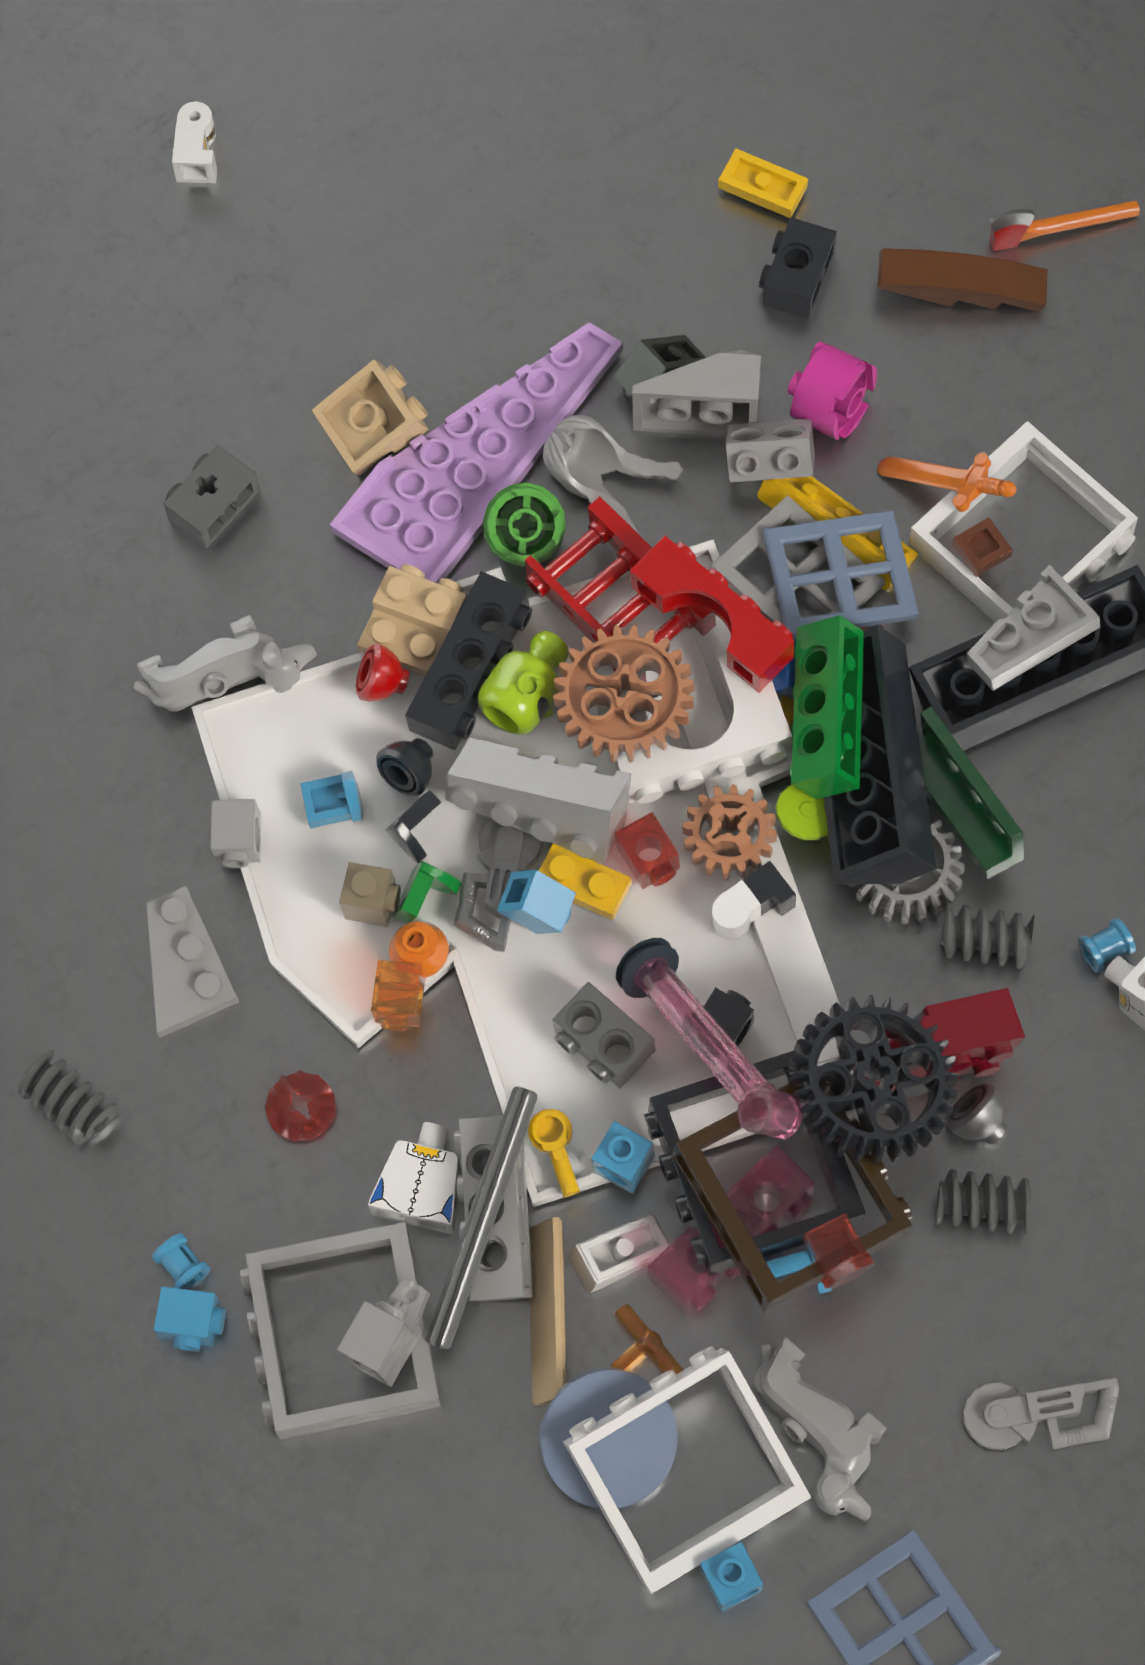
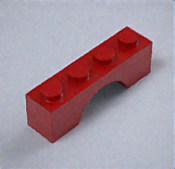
M664 535L630 570L632 589L662 614L682 607H698L718 616L725 623L731 635L726 650L727 667L760 693L794 658L792 633L781 622L777 620L771 622L760 613L759 606L752 598L745 594L739 596L730 589L725 577L716 569L710 568L707 570L697 562L695 554L687 545L682 542L675 544Z

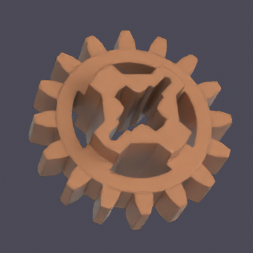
M731 785L729 794H723L721 789L715 786L713 798L709 799L702 793L698 795L699 809L691 806L688 807L687 817L691 821L683 822L682 824L683 834L689 836L684 839L685 851L695 850L692 854V863L694 865L706 862V875L710 876L717 868L722 870L723 880H728L730 872L737 870L738 875L743 879L746 877L747 866L750 865L755 870L762 866L760 856L772 857L773 848L768 843L777 842V830L771 828L776 825V817L774 813L765 814L768 809V802L765 799L756 803L753 802L754 790L749 789L741 796L738 795L737 785ZM707 820L711 830L705 834L706 838L702 840L700 832L703 823ZM757 824L759 836L756 843L753 844L748 834L754 831V826ZM726 828L729 832H733L737 829V835L733 836L729 832L722 835V830Z

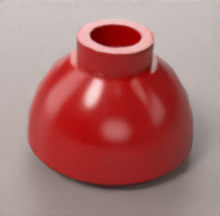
M375 643L367 649L361 660L356 677V694L360 700L367 702L381 701L394 693L403 694L409 682L410 672L402 668L398 657L393 651L384 645Z

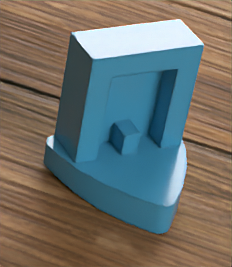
M352 770L342 772L340 775L300 783L310 829L351 819L353 822L362 820V802Z
M813 1241L765 1257L764 1259L776 1278L797 1272L820 1260L823 1256L820 1244ZM829 1278L816 1285L819 1294L832 1291Z

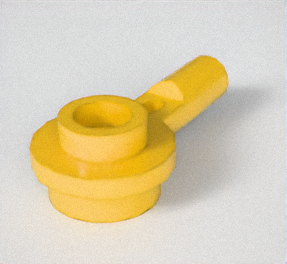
M545 1109L535 1114L530 1120L528 1127L529 1140L537 1150L549 1154L563 1197L573 1196L579 1193L580 1189L566 1151V1146L570 1143L573 1134L572 1124L561 1111Z

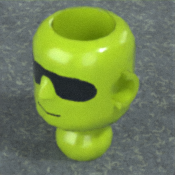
M542 631L532 638L529 652L512 651L505 654L488 676L478 694L477 701L485 717L500 729L515 735L528 734L538 726L541 720L551 717L554 714L551 709L554 703L553 695L559 693V691L555 690L554 678H558L554 669L559 667L560 662L567 660L569 654L567 644L554 633Z

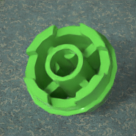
M532 483L512 484L497 492L488 503L483 518L484 537L492 552L507 563L525 566L524 560L530 555L538 563H541L552 557L562 544L566 531L565 512L557 497L546 488Z

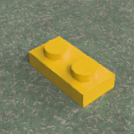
M737 148L734 150L718 179L719 189L788 218L792 217L808 187V178Z
M554 843L539 869L541 873L576 892L573 900L574 904L612 921L632 885L631 877L588 858L580 857L574 852Z

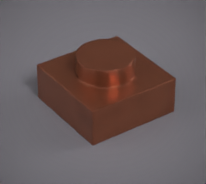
M989 517L955 536L952 544L975 577L1010 558L1013 551Z

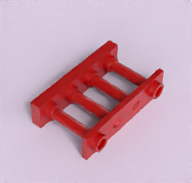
M600 496L587 507L589 530L550 564L543 568L531 555L524 560L527 573L525 581L529 588L540 598L546 596L593 643L598 641L597 629L601 628L607 637L613 636L615 625H619L622 630L651 605L637 593L602 624L585 609L625 573L630 572L652 549ZM608 542L617 551V559L572 596L557 579L599 543L605 545ZM698 607L674 609L675 615L654 632L655 643L658 644L665 638L671 641L685 628L691 629L692 627L704 637L716 626L715 614ZM611 666L612 670L615 672L617 669ZM646 672L642 673L638 677L639 679L647 682Z

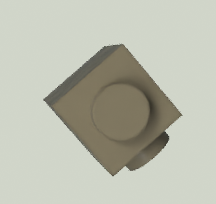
M349 862L339 900L345 919L388 927L391 911H396L398 908L401 887L396 885L391 869Z

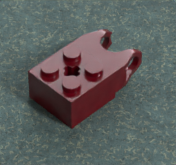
M1008 988L928 1005L922 1010L925 1016L921 1026L927 1029L935 1024L938 1025V1029L932 1037L934 1041L938 1042L948 1039L949 1043L941 1054L942 1056H956L953 1066L946 1071L958 1073V1080L960 1076L974 1073L975 1077L980 1078L998 1072L1001 1069L1000 1065L1005 1059L1014 1055L1013 1050L1025 1038ZM885 1030L887 1039H890L888 1040L890 1049L910 1045L901 1037ZM917 1063L907 1064L911 1074L917 1077H926V1072L921 1065ZM875 1081L876 1085H880L881 1081Z

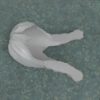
M575 415L562 420L544 443L543 459L545 466L562 486L573 494L588 500L590 504L600 496L636 532L637 527L632 523L625 507L620 505L611 496L610 492L603 488L601 475L619 471L632 477H642L645 479L665 477L670 481H674L680 477V473L683 471L679 462L657 463L651 459H642L634 453H628L623 447L618 445L615 439L599 422L588 416Z

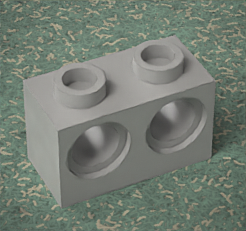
M794 419L728 425L726 452L730 482L813 476L815 452L811 420Z

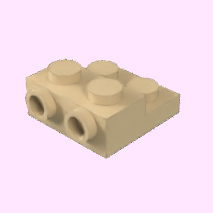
M375 359L311 410L351 471L358 476L362 475L390 451L399 454L409 446L410 441L429 430L423 421L428 416V413L414 396L408 399L402 388L407 385V382L401 373L393 365L387 368Z
M403 564L400 570L389 566L372 601L374 610L358 641V651L365 654L370 646L379 643L393 651L398 657L402 668L426 676L467 598V594L462 593L463 587L457 582L446 578H441L439 583L424 579L425 574L412 565Z

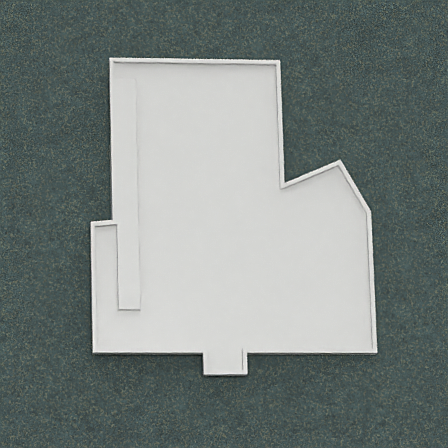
M714 540L689 547L695 554L696 561L707 570L720 557ZM501 567L485 572L506 581ZM630 572L625 573L585 608L600 624L604 623L637 594L631 587ZM479 574L456 581L463 587L462 593L468 596ZM593 578L564 588L573 596ZM535 596L528 599L529 606L532 608V615L525 630H518L511 642L514 645L513 651L529 652L532 638L542 631L554 633L567 644L569 649L573 648L580 652L583 651L581 638L585 635L546 596L542 598ZM650 605L621 630L622 634L629 635L632 626L637 625L638 636L644 638L649 630L652 629L655 632L674 616V610L662 614L653 605ZM716 615V626L704 637L692 627L691 629L685 628L670 641L668 653L678 649L682 651V661L680 664L690 665L691 675L686 679L694 680L695 690L688 694L694 697V708L685 710L689 714L688 725L676 723L680 731L678 739L668 735L665 736L666 743L677 748L699 749L706 747L720 739L732 722L733 713L723 688L718 668V658L727 655L726 650L731 635L725 623ZM490 621L485 623L481 629L484 631H494L501 624ZM357 653L301 671L300 680L290 690L283 693L276 692L272 686L264 683L191 707L219 799H255L261 812L260 862L248 863V866L241 868L272 968L359 1048L455 966L503 1115L512 1089L515 1086L523 1087L537 1094L538 1098L530 1120L535 1114L545 1109H555L564 1113L572 1124L573 1134L570 1143L566 1146V1151L580 1192L610 1182L594 1173L591 1158L614 1121L653 1142L655 1157L648 1169L660 1166L658 1156L664 1153L659 1139L651 1140L644 1114L649 1113L650 1097L793 1051L797 1040L800 1038L805 1039L802 1036L805 1027L808 1024L816 1026L814 1020L817 1014L822 1011L830 1017L829 1012L832 1005L836 1002L840 1005L778 835L777 842L768 843L773 848L772 857L760 856L762 865L771 861L796 894V907L783 916L774 907L751 922L748 931L737 939L721 937L715 931L712 921V905L714 900L742 880L737 870L730 872L728 880H723L722 870L717 868L714 873L708 876L705 871L706 862L694 865L692 863V854L695 850L685 851L684 839L689 836L683 834L682 824L683 822L691 821L687 817L689 806L700 808L698 795L702 793L709 799L713 798L715 786H718L723 794H729V789L734 784L737 785L738 795L741 796L749 789L754 790L753 802L756 803L764 799L761 787L790 775L792 752L788 753L781 761L766 765L760 762L747 766L743 772L732 777L724 778L719 775L706 779L702 785L691 790L682 791L678 788L665 792L661 798L650 803L641 804L637 801L627 804L625 826L605 862L601 863L588 858L632 879V885L613 921L572 903L571 916L563 927L562 933L535 934L511 920L505 952L492 950L454 926L461 886L457 895L430 888L418 916L413 921H426L439 927L447 938L449 952L445 964L437 973L426 978L415 979L398 972L390 960L389 944L391 938L401 926L406 924L392 917L395 911H391L388 927L345 919L339 900L349 862L391 869L396 885L401 887V898L412 870L417 863L404 852L385 829L428 790H431L441 803L410 831L427 854V857L422 861L452 875L460 882H462L463 873L466 872L489 875V871L477 859V854L481 852L479 849V834L489 817L471 810L460 809L454 803L446 801L447 774L468 739L461 738L456 750H452L409 731L405 714L425 676L409 670V682L403 694L394 693L387 699L376 702L362 701L356 694L355 685L364 653ZM568 654V658L565 662L572 664ZM470 657L462 665L465 667H475L480 664L482 659ZM604 665L599 667L596 673L602 676H609L614 671L610 665ZM556 667L554 671L558 677H564L560 673L559 667ZM646 671L647 682L654 681L660 676L656 672ZM588 686V687L586 688V690L589 691V690L593 689L594 687H593V686ZM459 693L448 694L443 699V702L448 704L457 703L462 699L463 695ZM658 696L653 699L659 701L662 699V697ZM554 703L551 706L554 714L541 720L532 732L524 735H515L500 729L485 717L479 706L474 713L476 722L469 736L470 738L519 748L524 757L533 759L540 756L541 753L555 756L558 759V764L578 768L581 762L598 766V773L614 777L617 771L614 762H611L609 750L604 749L595 758L593 757L592 743L580 749L577 743L579 734L567 737L565 726L568 722L559 723L557 711L561 708L556 707ZM593 706L588 712L591 715L598 716L596 706ZM645 711L649 720L653 715ZM419 738L427 742L433 750V757L430 759L432 763V776L428 787L421 795H405L393 789L382 778L377 768L376 755L383 747L393 742H412L413 739ZM352 770L361 797L362 820L353 822L351 819L310 829L300 783L342 774V772ZM705 820L701 828L700 835L702 840L706 838L705 834L711 830L707 820ZM757 824L754 826V831L748 834L753 844L756 843L759 836ZM726 828L723 829V830H722V835H724L725 833H727V832H729V831H728ZM737 829L729 833L735 836L737 835ZM543 842L539 856L531 865L527 866L528 870L539 871L553 843ZM750 865L746 867V877L755 871ZM478 888L473 917L498 932L500 919L485 910L484 899L486 889ZM649 938L665 939L679 956L678 969L674 977L663 989L651 996L632 998L625 994L623 988L618 985L615 979L616 968L621 958L640 941ZM655 961L647 964L641 970L640 974H644L647 971H649L653 967ZM588 981L655 1040L656 1051L620 1089L611 1081L607 1084L599 1081L588 1070L587 1065L590 1063L578 1052L573 1056L570 1055L554 1039L557 1033H555L552 1019ZM715 987L725 993L728 990L738 992L750 1001V1007L754 1009V1023L727 1066L691 1046L688 1040V1030ZM584 1016L577 1019L573 1027L578 1031L586 1032L593 1029L597 1021L592 1017ZM835 1037L822 1050L817 1066L841 1060ZM614 1045L607 1050L605 1055L609 1059L617 1061L624 1059L630 1050L623 1045ZM786 1075L670 1112L679 1139L682 1140L788 1084ZM789 1103L701 1151L798 1120L797 1115L799 1113L796 1103ZM527 1127L523 1138L526 1186L532 1205L536 1207L563 1198L549 1154L540 1152L532 1145L529 1140Z

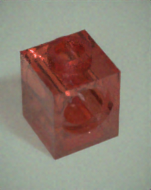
M653 812L615 832L616 847L642 890L652 884L654 887H658L669 882L676 875V871L680 869L679 854ZM646 848H655L661 852L660 856L652 861H645L638 856Z

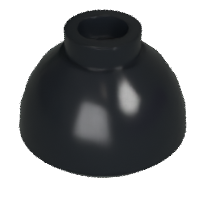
M419 738L413 739L412 742H393L383 747L377 753L376 763L378 771L386 783L396 791L411 796L421 795L428 787L432 776V763L430 759L433 757V750L427 742Z

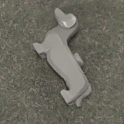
M248 615L230 624L233 632L232 638H218L203 646L178 665L161 667L163 663L159 654L137 663L145 682L137 681L134 683L133 688L138 693L150 698L156 706L163 707L172 712L180 711L208 697H220L227 689L257 677L264 679L276 692L283 693L290 690L300 680V670L316 657L317 653L309 644H299L290 648L279 649L272 637L256 631V626L251 616Z
M787 1337L775 1351H773L769 1343L762 1344L763 1362L753 1376L754 1388L760 1393L764 1402L784 1420L781 1423V1428L792 1440L802 1443L805 1439L824 1457L825 1468L816 1481L813 1491L818 1507L829 1515L836 1516L847 1512L866 1522L869 1521L871 1518V1507L866 1499L856 1490L854 1484L869 1466L871 1460L870 1443L877 1444L883 1437L887 1427L870 1412L866 1413L859 1421H855L853 1413L842 1401L803 1381L797 1370L801 1366L799 1362L806 1354Z

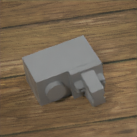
M404 1278L386 1302L377 1301L375 1305L364 1301L337 1351L355 1368L392 1387L423 1332L418 1324L430 1293L422 1286Z

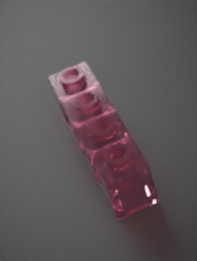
M776 1145L732 1186L726 1194L751 1237L778 1229V1226L790 1215L795 1219L800 1217L814 1202L811 1195L814 1193L815 1182ZM761 1194H771L778 1200L779 1205L772 1211H762L757 1208L754 1200ZM710 1222L719 1248L724 1247V1244L722 1243L720 1237L718 1236L716 1230ZM691 1227L647 1266V1277L684 1315L693 1307L697 1311L703 1309L716 1296L717 1291L714 1287L726 1276L733 1280L740 1274L737 1267L708 1276L707 1272L699 1273L694 1271L689 1265L690 1260L694 1257L689 1244V1240L694 1238Z

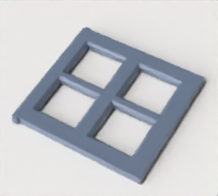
M893 510L776 528L765 527L762 531L783 623L792 633L793 639H796L797 627L841 615L858 628L918 619L919 612ZM879 531L886 561L847 567L840 536ZM822 539L830 570L790 575L783 545ZM890 573L897 604L858 609L851 579ZM833 581L840 612L800 618L793 587Z
M912 1530L807 1601V1605L847 1665H870V1663L902 1641L919 1665H934L914 1633L946 1611L973 1649L952 1665H987L999 1657L1001 1653L1000 1647L993 1646L915 1530ZM910 1557L935 1595L902 1617L877 1578ZM866 1586L892 1625L858 1647L833 1608Z

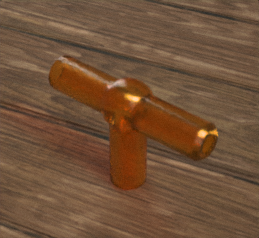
M624 1304L615 1312V1317L637 1342L611 1364V1368L630 1372L649 1356L663 1373L674 1370L675 1374H678L684 1370L662 1344L661 1336L656 1331L650 1330L629 1304Z

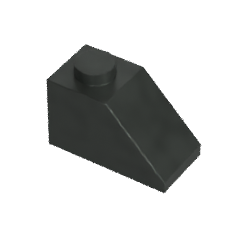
M686 335L644 339L638 342L613 377L623 386L625 395L633 401V385L706 357Z

